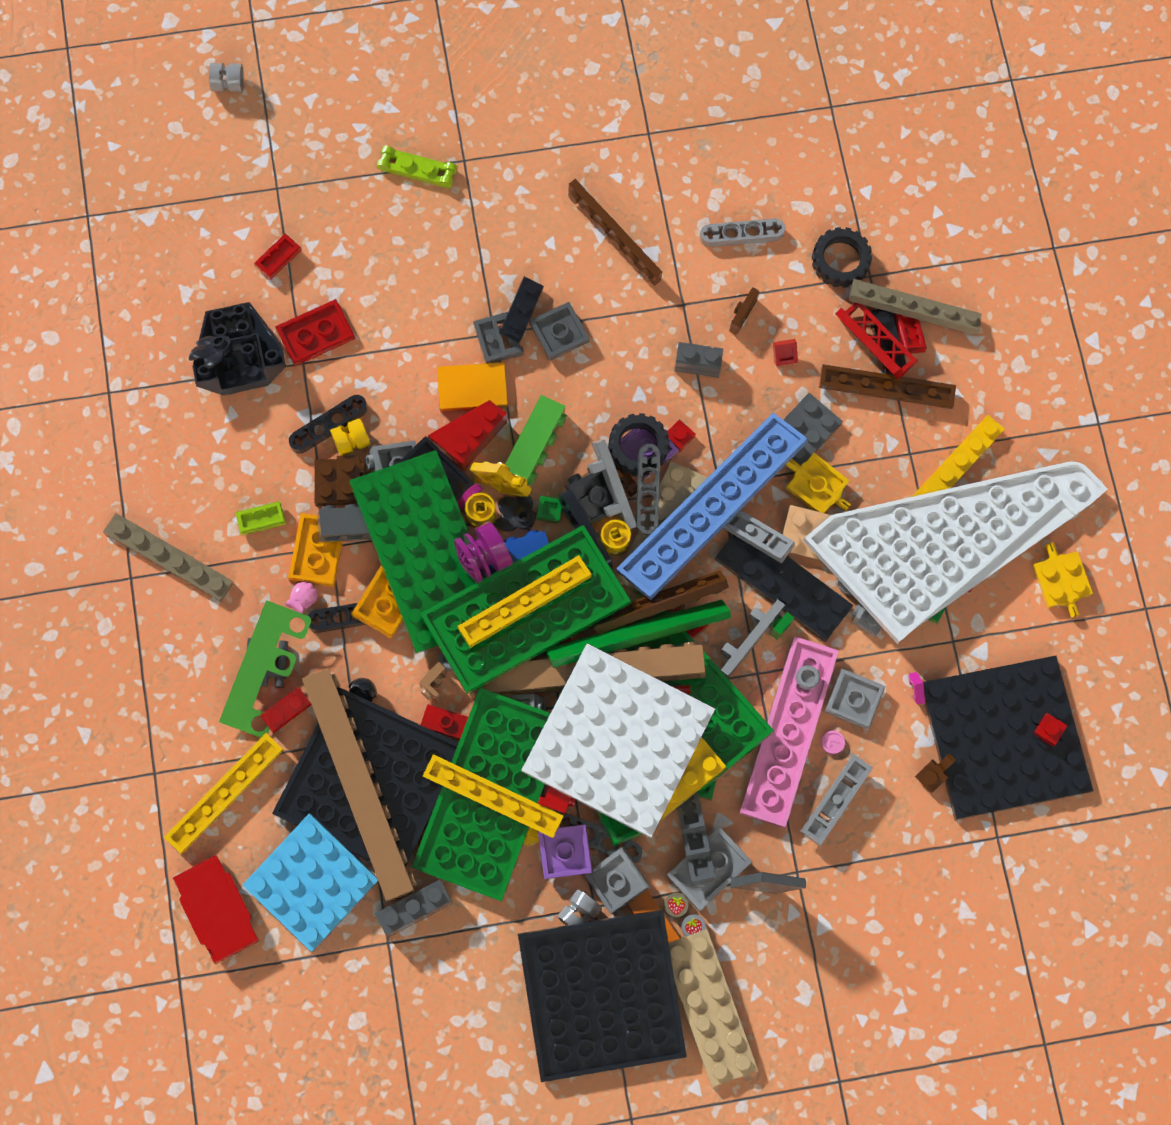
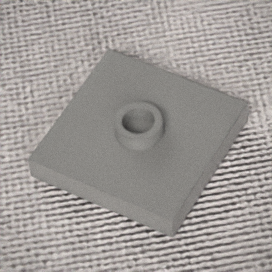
M841 669L825 713L869 730L885 686Z
M621 847L592 869V873L584 874L611 915L651 887L624 847Z

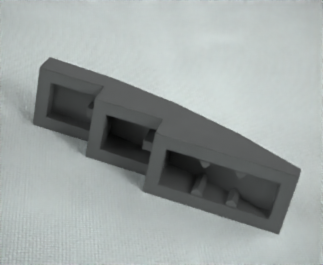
M697 791L677 807L692 886L716 881Z

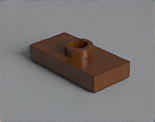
M752 287L744 302L740 301L734 310L736 315L731 322L729 332L735 335L738 334L758 300L759 290Z

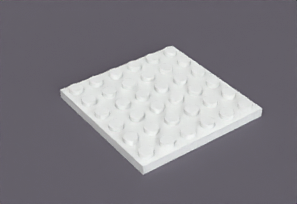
M586 644L521 772L651 838L715 708Z

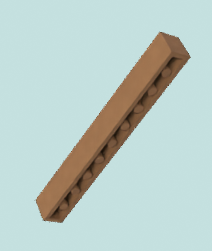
M688 642L681 647L666 644L660 646V649L639 647L637 651L627 652V649H619L613 651V653H608L662 682L706 678L703 645H698L697 642ZM547 656L543 657V660L534 661L532 658L480 688L505 697L509 695L563 691L577 662L553 668ZM479 688L469 693L472 700H475Z
M329 668L302 678L387 904L415 893L413 887L417 884L413 873H407L404 864L408 863L404 850H398L396 841L400 840L395 826L390 828L387 819L391 818L386 804L381 806L378 798L383 796L378 782L373 784L370 777L371 774H374L370 761H364L362 753L366 752L361 738L357 740L353 731L357 730L353 717L348 718L345 709L349 708L345 696H339L337 688L341 685L336 673L331 675Z

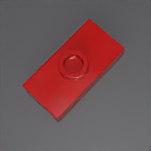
M285 233L254 265L266 277L272 280L302 251V248Z
M895 313L894 320L901 344L911 354L925 353L927 346L920 321Z
M427 704L420 725L439 734L460 740L468 716Z

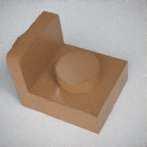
M440 662L419 682L422 688L420 692L428 700L433 698L436 702L440 700V694L433 687L440 686L446 679V668Z

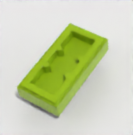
M281 501L235 512L241 536L286 525Z

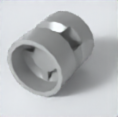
M210 63V90L224 92L228 88L230 92H243V65L229 63L226 67L224 63Z
M577 889L569 900L571 905L564 906L557 918L565 925L589 922L590 919L597 917L602 907L587 894ZM575 909L583 915L582 919L573 914Z

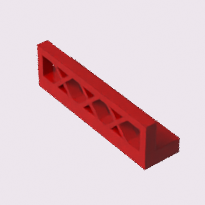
M854 303L846 311L840 308L835 313L839 320L898 380L918 362L863 304ZM858 308L864 312L863 321H854L850 316ZM867 325H877L878 336H869L866 333ZM881 340H891L893 342V351H883L881 349ZM896 355H906L910 361L900 368L896 364Z

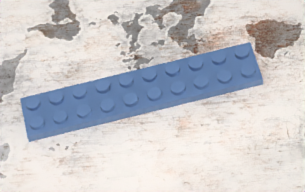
M773 412L616 568L617 573L648 599L652 600L808 443L807 438Z

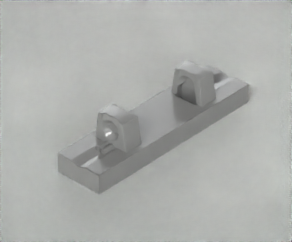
M598 440L593 442L592 446L598 461L588 464L590 473L593 474L602 471L614 504L604 507L606 516L611 517L618 514L620 520L625 522L630 529L637 527L606 441Z
M742 510L723 527V529L780 563L785 560L795 547L793 540Z
M778 599L766 614L757 607L752 610L749 618L757 623V626L738 649L728 642L721 649V653L729 659L721 669L727 678L731 676L782 612L785 605Z
M853 754L800 833L818 846H821L873 767ZM820 812L823 813V814H824L825 816H827L828 818H830V820L824 819V818L820 815Z

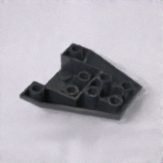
M250 302L205 312L199 340L207 336H228L232 342V349L224 356L220 363L210 369H206L204 359L194 360L192 367L196 387L224 396L268 386L284 370L286 363L282 346Z

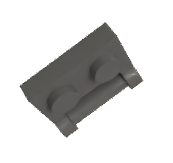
M508 312L473 321L485 363H494L524 355L523 347L510 338L508 339L511 348L505 349L498 324H503Z

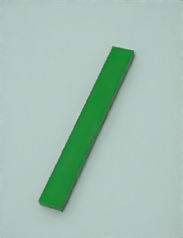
M721 599L556 645L546 649V656L552 667L555 668L577 662L586 644L608 653L731 618V611Z

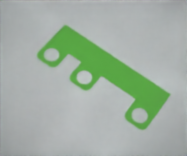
M266 600L219 720L220 723L260 738L265 733L268 734L270 730L268 726L263 731H255L252 728L251 722L253 718L264 713L253 709V705L267 670L284 677L291 675L296 662L295 654L276 646L282 632L299 639L304 638L311 624L309 616ZM296 617L303 619L305 622V628L298 633L290 629V621ZM280 655H285L290 659V666L286 670H279L275 666V660Z

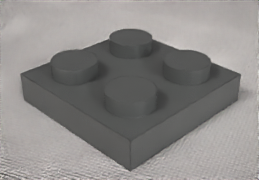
M570 302L529 320L530 326L550 361L590 342V338Z

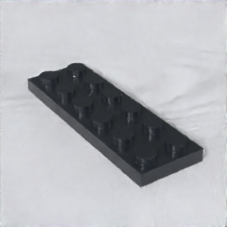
M735 535L729 539L715 557L718 563L774 604L777 599L785 605L782 611L791 614L794 620L824 642L828 640L854 606L787 556L780 563Z

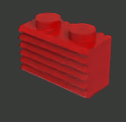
M296 687L295 690H291V693H287V696L276 702V705H272V708L268 707V711L264 710L260 717L270 731L275 733L312 704L301 689Z

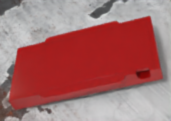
M217 855L173 877L181 894L179 900L200 944L206 946L215 965L259 942L250 923L251 915L230 873L225 872Z

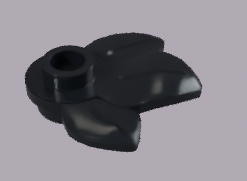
M224 335L203 337L196 342L197 347L191 350L188 359L189 361L204 359L206 369H210L220 363L224 356L231 351L232 342L228 336Z
M508 496L500 498L498 500V508L502 515L494 522V525L498 529L507 532L517 528L526 530L533 527L536 521V514L532 510L534 502L531 496H518L517 499ZM524 515H528L526 519L521 520Z

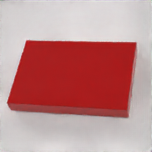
M336 299L275 326L294 367L356 339Z

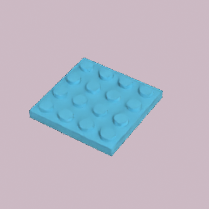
M308 814L242 885L306 948L313 952L376 885L378 879L312 814Z

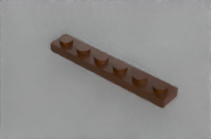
M576 179L571 181L568 187L570 200L574 204L578 203L581 206L584 215L588 219L595 221L599 231L603 235H608L613 246L617 250H622L626 255L627 261L640 270L642 277L647 282L650 281L654 286L657 285L662 279V271Z
M825 364L822 365L819 388L949 409H952L954 406L956 385L908 377H901L898 380L894 375Z
M721 570L660 591L652 600L643 597L632 601L630 605L592 626L596 633L599 634L623 625H631L642 618H650L659 612L676 609L679 605L687 602H696L704 596L718 594L722 590L729 588L727 579Z

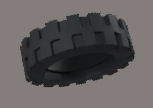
M837 227L832 231L831 229L826 231L825 235H821L818 238L812 254L813 269H816V275L819 278L821 277L824 283L833 284V287L843 286V288H847L854 279H864L872 261V249L867 244L868 240L860 236V232L851 231V228L847 227L845 229ZM835 243L848 244L859 254V265L850 272L835 271L826 263L824 251L828 246Z
M639 413V415L630 414L627 418H621L618 424L613 426L609 435L608 449L614 465L617 468L620 467L622 472L626 474L628 472L632 473L633 476L638 474V461L626 457L620 448L621 437L631 429H644L654 435L660 450V466L664 464L668 455L670 440L668 439L667 430L663 428L664 425L660 421L657 422L655 417L651 415L648 417L643 413ZM649 458L647 464L642 463V468H655V464L650 465L651 458ZM645 471L643 476L649 475L651 471Z

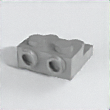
M408 441L373 446L368 455H366L367 468L375 472L397 464L416 445V442Z

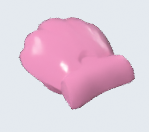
M298 583L292 589L290 599L285 605L303 614L305 609L316 602L318 598L317 589L314 588L312 583Z

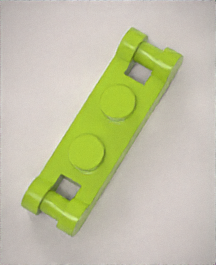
M383 146L381 151L382 158L378 160L376 166L381 171L445 188L452 187L454 181L452 177L458 169V166L454 163H444L395 150L390 146ZM390 159L396 160L395 164L390 163ZM439 172L445 173L444 176H438Z

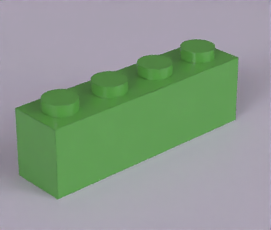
M540 395L505 463L510 468L509 471L512 474L527 479L528 486L534 484L538 475L536 470L539 465L543 466L548 456L545 453L548 446L552 447L558 436L556 431L559 426L563 427L567 419L565 405Z

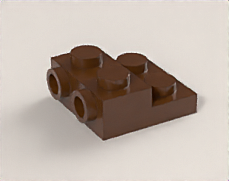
M337 456V459H315V506L357 504L349 481L365 475V462H361L360 456Z

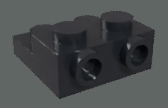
M587 467L588 472L580 476L577 473L567 479L569 483L564 485L566 490H572L593 525L607 517L604 507L614 504L602 471L593 474L590 473Z

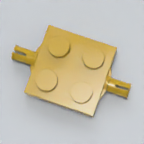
M815 453L811 455L808 461L801 465L793 459L786 464L795 473L792 481L785 489L813 511L825 513L829 507L836 504L846 512L851 506L850 503L841 497L844 487L850 480Z
M474 462L470 468V471L475 474L474 482L489 485L500 494L528 497L532 490L527 485V479L512 474L509 471L510 468L503 463Z
M1054 542L1048 543L1045 547L1049 558L1032 566L1047 609L1056 606H1067L1070 618L1078 617L1080 614L1076 602L1093 594L1078 551L1066 555H1058Z

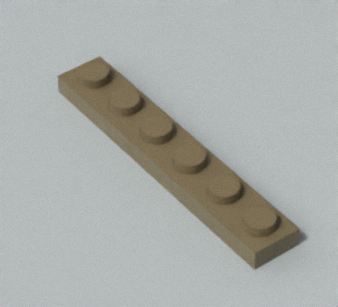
M856 279L851 284L849 301L973 335H978L980 331L982 313Z
M115 513L103 531L108 537L220 602L223 601L234 584L231 579Z

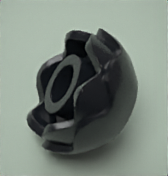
M357 678L348 686L349 692L370 702L377 696L375 684L367 678Z

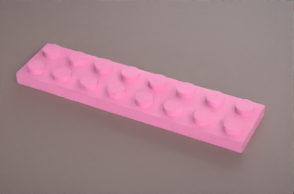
M794 636L767 722L774 730V733L760 744L739 814L785 829L839 650ZM805 665L815 667L820 674L817 686L811 690L800 688L795 680L797 671Z

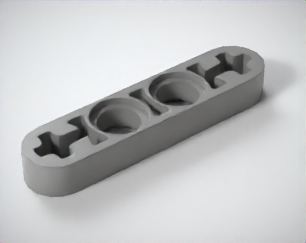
M779 219L708 224L702 227L700 231V241L707 247L773 242L782 239L785 233V224ZM773 226H776V229L779 230L777 234L771 230ZM755 227L759 230V234L751 236L747 230ZM733 229L738 235L735 238H729L725 232ZM720 230H722V234H721V238H722V239H719V237H720L719 231H720ZM707 232H711V235H713V239H709V237L706 236Z

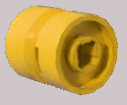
M360 418L348 422L347 427L341 425L330 430L340 456L353 453L354 448L361 450L371 445Z
M476 493L468 498L465 506L468 524L474 529L486 522L494 524L496 511L495 503L491 496L486 493Z
M610 520L605 523L601 531L600 540L610 557H620L627 552L631 538L630 528L621 520Z

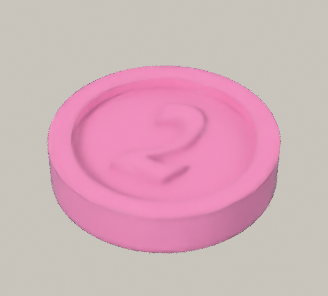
M828 731L821 739V746L828 754H838L845 746V739L838 731Z

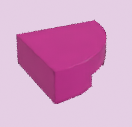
M474 484L467 489L457 501L461 511L465 508L470 496L481 492L483 488L479 484Z
M917 672L909 673V684L914 687L913 699L917 705L925 703L924 683Z

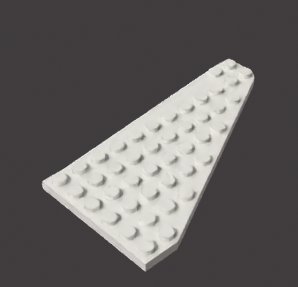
M1073 461L834 514L808 534L803 541L898 644L915 628L1090 506L1108 489L1085 465Z

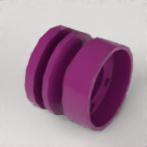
M486 522L475 528L477 540H474L469 533L464 534L465 543L461 538L453 540L457 557L463 569L471 576L475 583L482 581L481 572L486 578L491 576L488 566L490 564L498 572L512 565L509 551L491 522Z

